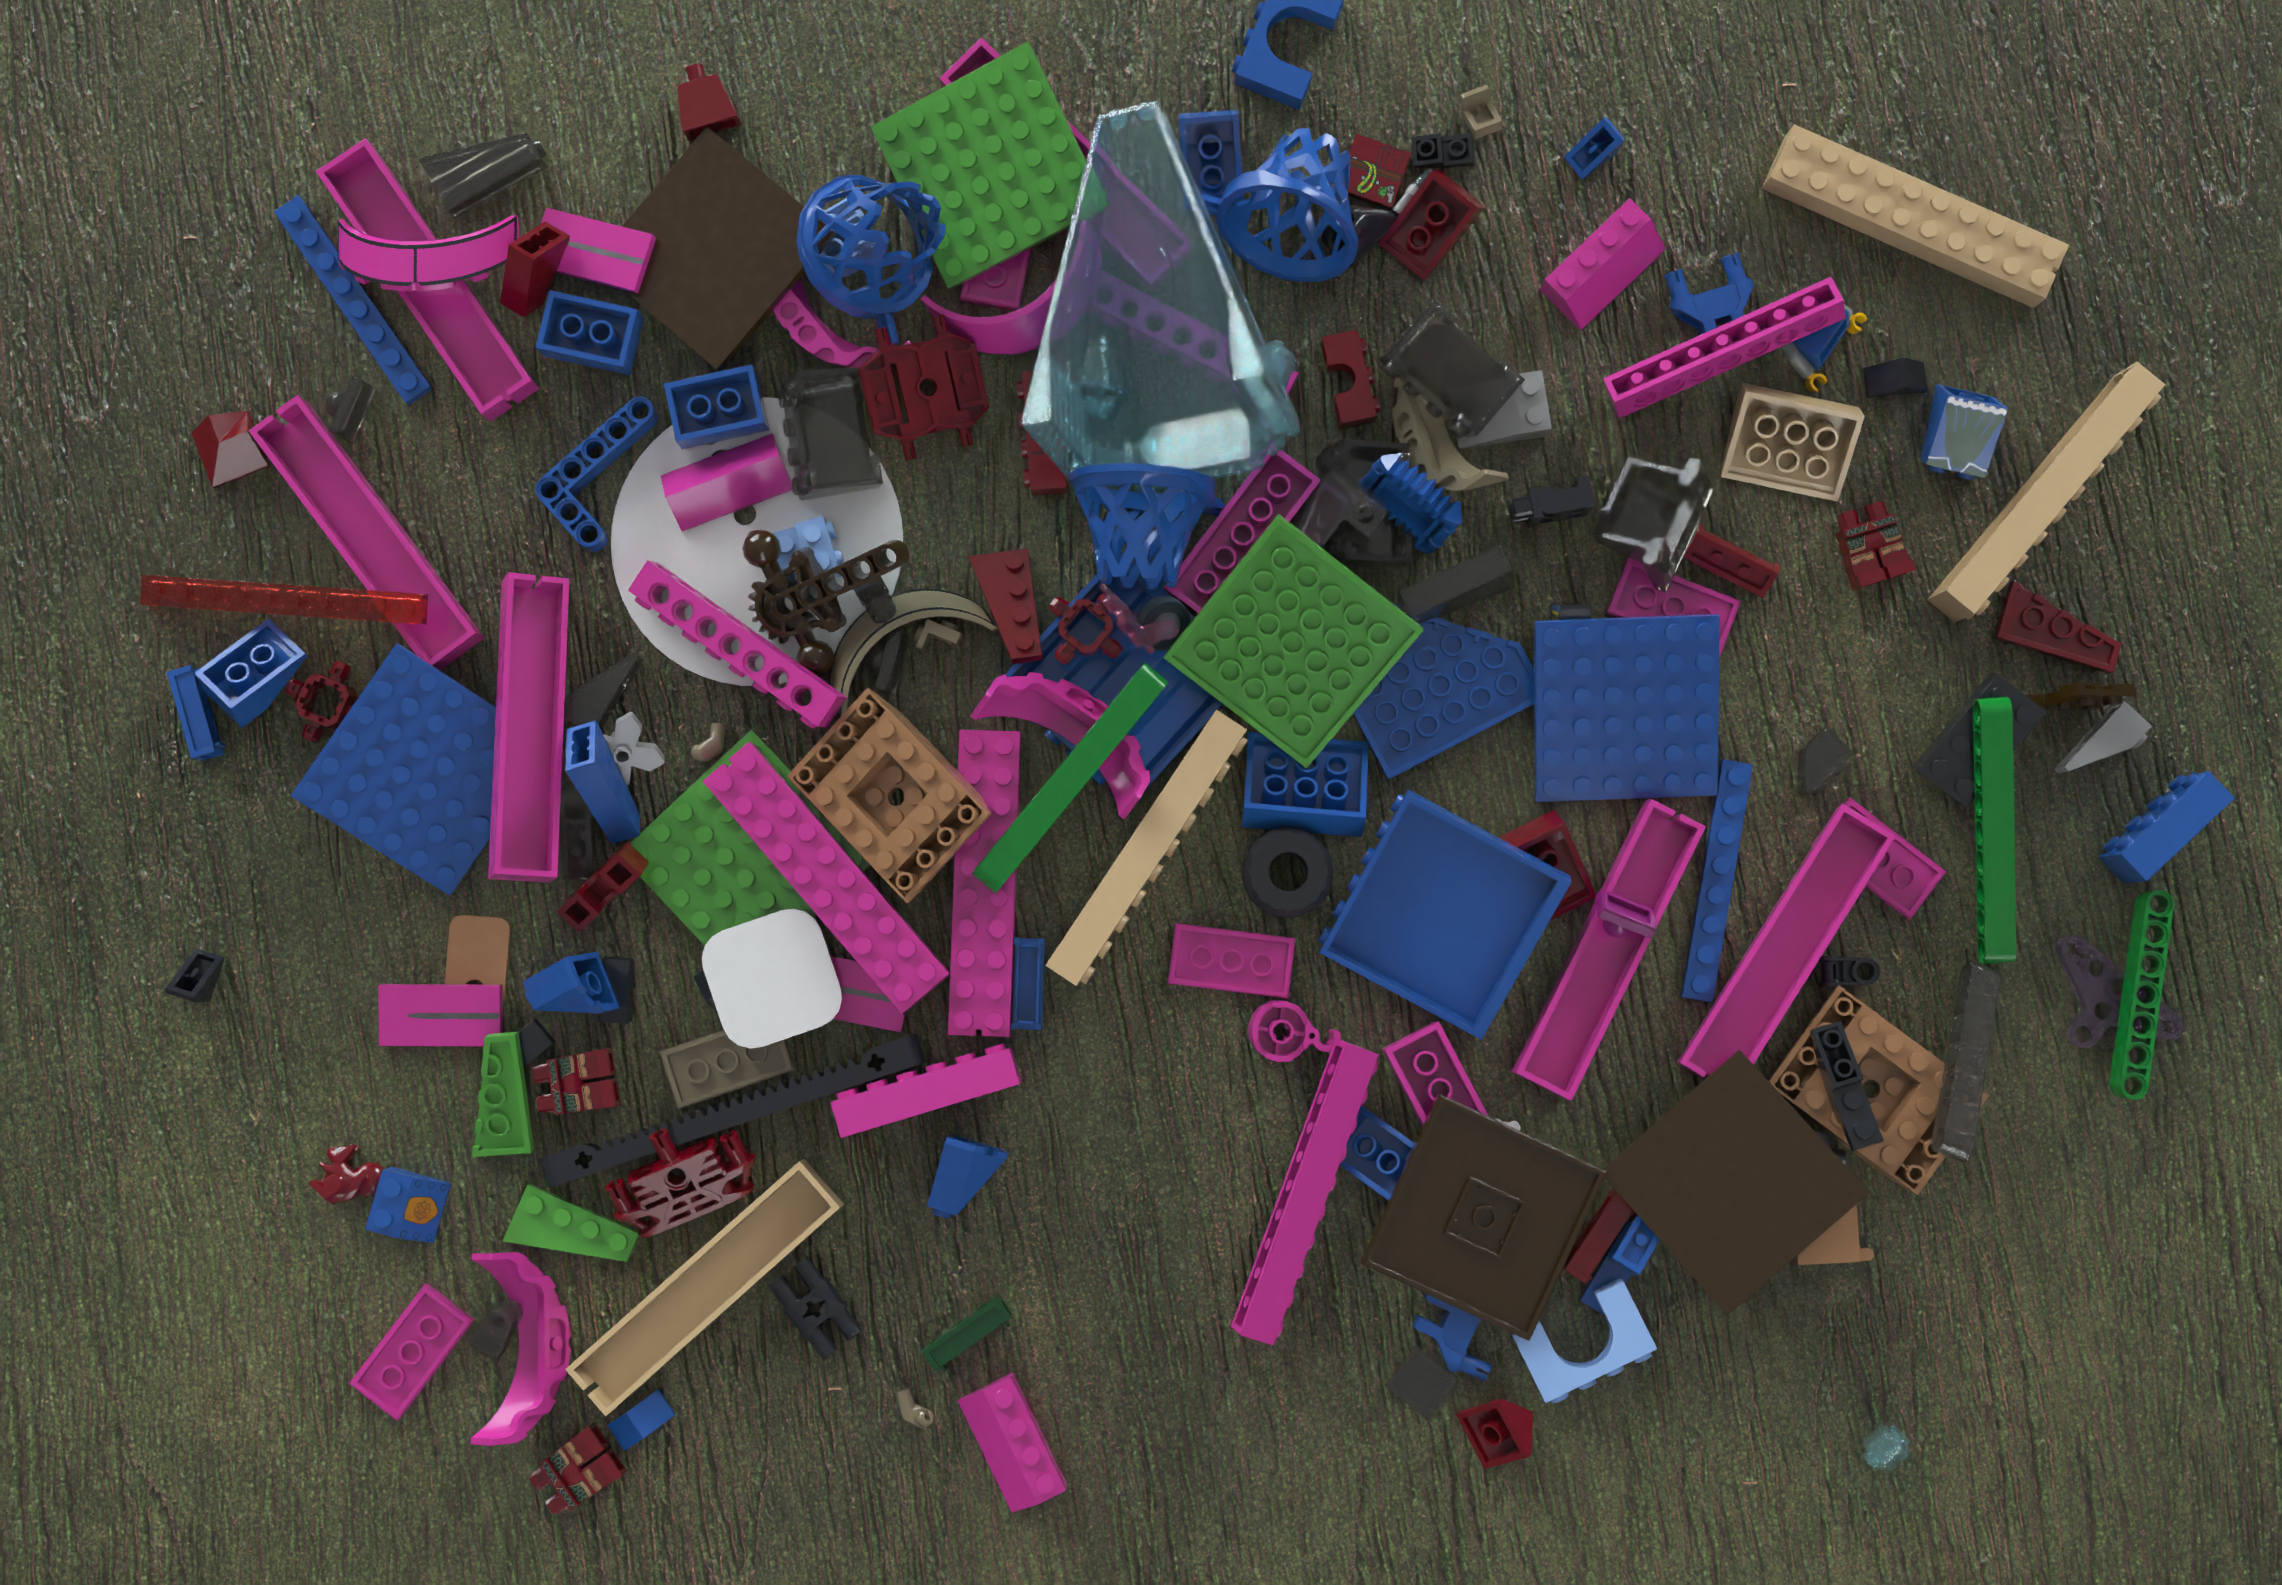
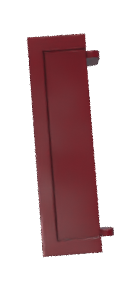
M1699 524L1696 528L1695 536L1690 544L1687 543L1684 549L1683 558L1764 598L1779 574L1780 564L1776 562L1772 564L1704 530L1705 526Z
M1613 1191L1609 1192L1572 1247L1563 1267L1564 1270L1583 1283H1586L1588 1279L1593 1281L1590 1275L1630 1215L1636 1217V1214L1633 1213L1634 1210L1619 1194Z

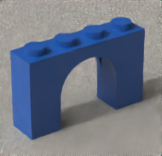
M1266 0L1265 3L1259 2L1254 15L1257 23L1254 30L1248 29L1243 41V46H1246L1243 56L1237 55L1232 67V72L1235 73L1234 84L1300 110L1311 84L1313 73L1277 58L1268 46L1267 35L1275 24L1288 18H1301L1333 31L1344 0Z

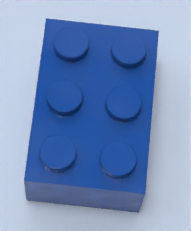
M549 290L535 348L547 358L631 376L644 318L634 308Z
M752 364L664 383L675 440L682 450L770 430L758 373Z

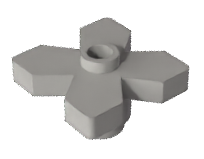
M629 712L616 720L615 731L611 736L603 734L626 785L630 784L631 766L652 771L664 764L665 761L664 754L656 744L639 742L642 724L633 712Z

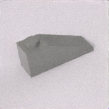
M2124 701L2121 705H2114L2053 770L2057 773L2067 772L2131 748L2136 749L2147 739L2148 736L2145 733L2152 725L2127 702Z

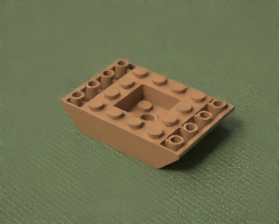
M867 688L787 775L906 903L912 901L991 815L985 801L976 789L900 711L870 688ZM897 789H901L904 792V801L896 806L892 801V795Z
M1837 985L1768 1081L1797 1112L1851 1151L1842 1125L1837 1123L1810 1033L1812 1029L1841 1021L1863 1077L1862 1085L1867 1080H1872L1876 1084L1877 1091L1874 1096L1868 1098V1101L1884 1139L1882 1143L1853 1151V1153L1887 1178L1918 1195L1989 1095L1844 988Z

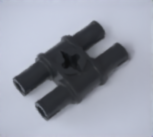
M806 1256L793 1266L809 1288L806 1296H798L783 1275L768 1285V1287L784 1307L782 1309L783 1315H787L800 1332V1338H807L822 1360L835 1352L837 1347L821 1327L824 1325L823 1321L832 1319L847 1341L856 1336L862 1329L847 1310V1301L841 1298L829 1282L831 1279L827 1278V1276L823 1277L809 1257ZM825 1300L819 1309L821 1315L817 1312L805 1315L811 1307L809 1301L815 1304Z

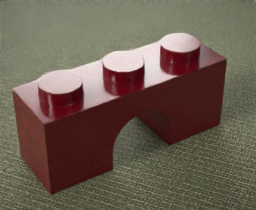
M1357 329L1323 336L1320 347L1326 373L1343 371L1353 381V387L1349 391L1335 394L1333 399L1339 430L1374 423L1377 417L1376 413H1380V405L1377 395L1372 396L1370 384H1373L1374 380L1371 367H1366L1363 356L1367 355L1364 337L1359 338Z
M627 841L569 895L556 912L579 933L599 915L602 909L618 893L621 894L641 876L649 862Z

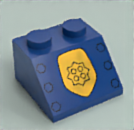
M396 1167L383 1169L365 1230L394 1238L434 1243L452 1183Z

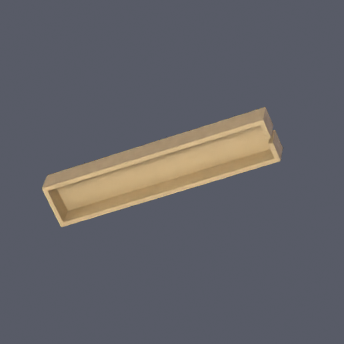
M1795 124L1785 135L1762 186V189L2032 308L2046 299L2056 277L2054 272L2059 269L2069 247L2068 244Z
M2139 362L2133 363L2125 370L2114 375L1927 600L1955 623L1965 618L1969 620L1975 614L1980 615L1990 604L1988 597L1994 591L1999 592L2008 583V573L2013 568L2017 570L2029 557L2026 554L2027 550L2032 545L2036 547L2047 536L2048 533L2045 531L2047 526L2051 522L2053 524L2058 522L2067 510L2064 506L2069 500L2074 501L2082 494L2086 488L2082 484L2089 477L2094 478L2105 465L2102 463V460L2108 454L2110 456L2113 455L2122 446L2123 441L2121 437L2127 431L2131 433L2143 420L2140 417L2141 413L2145 409L2150 410L2160 400L2161 395L2158 393L2166 384Z
M1216 710L1045 966L1075 986H1078L1080 982L1086 984L1096 970L1091 965L1097 956L1102 959L1105 957L1112 946V943L1108 941L1114 931L1120 934L1129 921V917L1125 914L1131 905L1135 908L1139 906L1146 895V892L1142 890L1148 880L1154 883L1163 869V866L1159 863L1165 855L1169 858L1173 855L1180 844V841L1176 839L1181 830L1186 833L1189 831L1197 817L1193 812L1198 805L1204 808L1214 792L1210 788L1215 780L1221 782L1230 769L1231 764L1227 761L1231 755L1237 758L1248 741L1244 737L1247 729L1220 711Z
M805 1159L800 1160L565 1370L583 1391L594 1382L599 1386L587 1396L606 1417L837 1212L844 1203Z

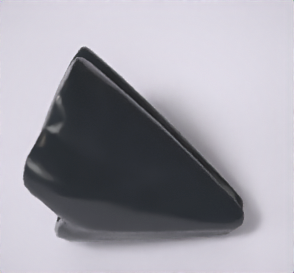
M1350 205L1352 224L1358 236V250L1354 262L1349 267L1356 264L1385 235L1397 219L1395 214L1388 210ZM1329 225L1322 232L1321 238L1324 245L1329 249L1331 256L1337 233ZM1342 239L1338 251L1345 245Z

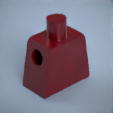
M700 63L688 66L686 72L689 81L677 86L681 126L687 140L696 139L706 126L714 133L741 126L738 114L718 74L706 76L703 64Z

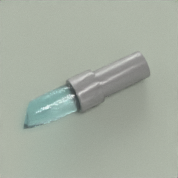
M1431 168L1423 172L1404 191V195L1391 209L1393 214L1397 217L1400 215L1432 171Z

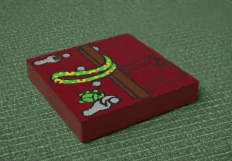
M1355 134L1349 151L1351 167L1348 196L1391 210L1411 152Z

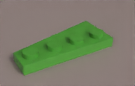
M519 1032L488 1034L484 1040L481 1068L482 1085L478 1095L479 1113L475 1123L476 1140L473 1146L472 1157L532 1153L535 1150Z
M528 1184L503 1242L627 1262L640 1236L638 1235L639 1231L537 1186Z

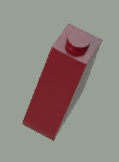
M545 221L509 244L500 303L523 317H526L542 306L569 242L570 235Z

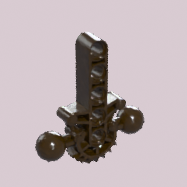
M765 530L753 531L744 541L743 555L749 564L762 569L767 580L765 582L756 581L751 586L755 592L749 594L748 598L754 601L755 604L749 606L748 610L756 611L757 615L753 617L752 622L760 621L762 625L759 628V632L768 630V639L773 640L778 636L779 644H785L790 636H795L800 646L796 657L797 662L818 677L824 676L830 672L833 666L834 653L827 643L816 640L812 629L820 627V629H826L828 632H835L845 626L847 619L841 611L837 596L905 564L909 558L908 547L900 540H891L827 571L823 570L815 558L814 551L810 547H804L792 554V560L789 562L788 568L782 570L777 561L781 552L778 538L773 533ZM887 549H891L895 553V562H891L887 558ZM861 561L869 565V575L862 571ZM794 571H796L797 585H795V573H794ZM836 573L843 577L844 586L837 584L835 580ZM811 585L818 590V598L811 595ZM785 597L791 600L793 610L786 607ZM810 609L817 616V618L808 610Z

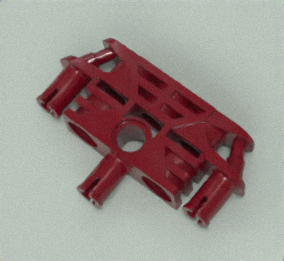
M660 1129L661 1135L656 1131L649 1137L660 1159L629 1173L628 1185L630 1188H633V1194L635 1198L638 1197V1200L633 1201L622 1178L616 1179L618 1185H615V1182L612 1181L605 1187L617 1209L614 1218L636 1226L640 1229L638 1235L642 1238H647L719 1209L748 1195L754 1188V1183L749 1181V1177L751 1176V1166L755 1161V1154H747L736 1130L730 1131V1138L725 1133L719 1139L730 1159L727 1162L724 1155H721L720 1147L716 1146L717 1141L715 1137H710L677 1151L668 1134V1130ZM674 1168H679L683 1170L684 1173L681 1175H674L670 1172V1170ZM739 1175L740 1181L732 1182L731 1179ZM648 1215H649L650 1218H651V1219L648 1220L647 1222H645L643 1219H641V1217L648 1216Z

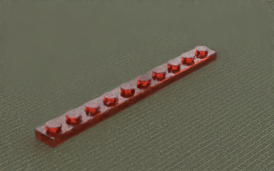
M141 575L140 605L427 625L428 594Z

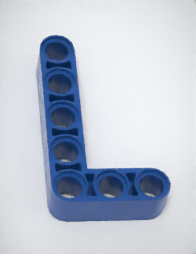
M640 396L631 399L547 472L536 484L535 491L538 498L575 540L588 551L597 552L604 549L608 542V535L605 529L580 503L575 495L656 425L659 418L658 411L645 397ZM640 408H649V413L645 418H636V413ZM619 427H626L627 431L624 437L615 439V430ZM599 446L604 448L601 457L597 459L591 458L594 448ZM581 466L580 475L573 479L569 478L571 468ZM551 486H558L557 495L553 498H547V490ZM571 508H578L577 517L570 521L566 520V512ZM594 529L597 530L598 536L596 540L587 543L585 541L587 532Z

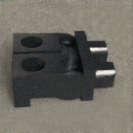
M1590 477L1577 478L1570 488L1561 490L1547 487L1539 492L1538 487L1530 488L1524 497L1513 499L1512 504L1508 506L1511 524L1527 521L1528 528L1537 527L1539 523L1587 516L1595 506Z

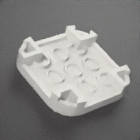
M797 909L781 910L722 930L712 936L704 947L702 954L703 971L722 1027L728 1038L738 1046L750 1049L767 1046L821 1027L832 1021L839 1012L842 1002V991L818 922L805 911Z

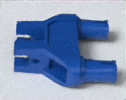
M1733 253L1732 257L1730 254L1721 258V263H1723L1729 282L1727 286L1693 295L1689 293L1683 269L1676 270V273L1672 271L1664 275L1672 297L1669 305L1670 311L1678 319L1695 328L1699 335L1717 328L1716 324L1725 322L1726 324L1744 316L1742 311L1752 292L1754 283L1750 277H1746L1740 253Z
M1426 1294L1425 1299L1428 1302L1446 1311L1440 1324L1417 1314L1412 1326L1435 1338L1449 1371L1454 1373L1460 1370L1484 1382L1487 1375L1477 1368L1489 1373L1492 1366L1491 1363L1482 1361L1467 1353V1347L1480 1318Z

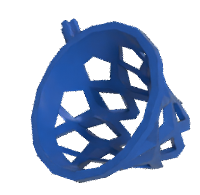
M1308 128L1297 129L1290 137L1284 134L1269 158L1257 170L1244 172L1229 182L1221 199L1197 192H1192L1189 209L1216 215V224L1220 235L1237 256L1255 269L1280 279L1294 282H1321L1339 276L1354 262L1358 250V236L1352 224L1348 196L1351 157L1348 150L1339 154L1337 139L1327 133L1320 136L1314 142H1312L1310 129ZM1301 140L1303 148L1286 157L1285 154ZM1327 146L1331 163L1323 167L1317 152ZM1304 166L1310 173V176L1305 177L1304 173L1298 169L1291 173L1288 170ZM1246 192H1252L1250 198L1237 203L1241 195ZM1281 193L1295 194L1296 204L1280 216ZM1313 203L1325 209L1317 225H1315L1310 208ZM1267 208L1269 227L1253 236L1246 230L1251 211ZM1329 224L1337 233L1332 255L1326 257L1318 238ZM1297 225L1306 242L1292 258L1282 256L1279 234ZM1271 238L1273 252L1262 242ZM1342 239L1345 245L1338 251ZM1310 249L1316 260H1301Z
M862 175L836 177L814 191L800 213L796 240L799 258L810 283L829 304L854 317L876 319L878 329L887 327L890 345L899 344L893 314L912 305L928 287L933 270L931 256L936 252L945 235V224L938 222L941 206L934 196L920 193L921 185L914 182L906 181L886 184ZM866 191H872L866 195L863 193ZM883 196H886L903 211L915 233L918 256L913 260L911 253L904 250L886 253L890 239L884 231L870 229L881 215L882 206L875 201ZM847 197L849 206L835 217L823 210L826 202ZM922 204L930 207L929 214L923 211ZM865 209L868 211L857 225L842 219L854 210ZM818 219H820L826 225L817 234ZM831 229L845 239L839 258L820 255L817 244ZM923 229L925 230V239L921 233ZM860 240L875 242L871 257H851ZM900 263V268L894 275L882 281V267ZM824 264L836 266L835 273L833 274ZM845 268L864 270L867 286L850 291L841 282ZM893 281H897L902 285L891 298L881 299L879 288Z
M1113 463L1077 468L1069 474V482L1075 489L1076 496L1088 520L1094 547L1098 581L1106 586L1111 585L1112 578L1115 577L1119 588L1133 589L1138 578L1142 575L1149 590H1161L1165 582H1167V587L1169 588L1176 587L1186 546L1201 513L1218 516L1225 507L1222 499L1215 498L1216 481L1209 475L1190 469L1155 464ZM1122 484L1119 490L1109 489L1106 486ZM1131 484L1141 485L1144 493L1128 490ZM1152 486L1168 487V489L1164 493H1155ZM1100 505H1103L1108 512L1104 522L1099 517ZM1124 543H1126L1127 547L1123 553L1121 560H1119L1118 556L1120 554V551L1122 550ZM1134 559H1135V563H1134L1133 567L1131 568L1130 572L1128 573V571H1129V569H1130V567H1131V565H1132V563H1133V561H1134Z

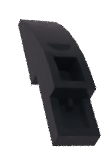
M1841 1021L1810 1030L1816 1059L1837 1123L1842 1125L1851 1151L1882 1143L1884 1139L1861 1083L1863 1077Z

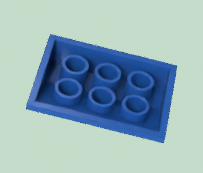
M1248 732L1241 827L1270 830L1281 827H1293L1309 833L1362 837L1366 820L1368 743L1331 739L1312 763L1305 768L1263 734Z

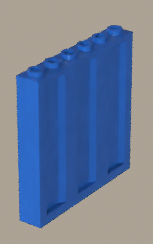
M1120 551V554L1118 556L1119 560H1121L1123 556L1122 551ZM1134 562L1132 563V565H1131V567H1130L1128 573L1130 572L1131 568L1133 567ZM1096 574L1073 599L1069 607L1071 608L1080 599H1089L1096 605L1098 603L1096 601L1103 592L1109 591L1117 598V603L1111 612H1107L1112 617L1113 634L1109 638L1111 640L1115 638L1123 648L1121 654L1116 659H1111L1102 653L1103 649H1100L1095 656L1083 657L1075 651L1074 654L1076 656L1072 661L1063 665L1055 659L1056 650L1061 644H1065L1059 635L1058 623L1062 619L1060 616L1040 636L1043 660L1014 664L1006 673V676H1027L1029 672L1043 674L1044 679L1058 683L1063 679L1088 691L1091 696L1100 699L1107 706L1111 704L1144 663H1147L1164 677L1168 684L1127 733L1129 736L1134 735L1141 747L1138 752L1143 761L1145 771L1149 770L1150 782L1144 791L1145 793L1206 726L1216 710L1219 711L1224 704L1165 660L1163 657L1167 650L1157 651L1148 647L1137 634L1136 619L1141 608L1148 601L1156 597L1172 596L1163 588L1161 590H1149L1142 575L1138 578L1133 589L1119 588L1115 577L1112 578L1111 585L1106 586L1100 584ZM1083 610L1068 626L1067 631L1083 645L1085 644L1089 647L1104 630L1105 625L1089 611ZM1189 612L1190 619L1192 621L1194 616ZM1168 613L1160 615L1154 622V631L1156 633H1164L1169 630L1173 623L1172 615ZM1046 728L1047 730L1043 734L1056 746L1059 742L1069 749L1066 752L1068 756L1075 745L1060 734ZM1098 769L1092 778L1102 786L1107 781Z

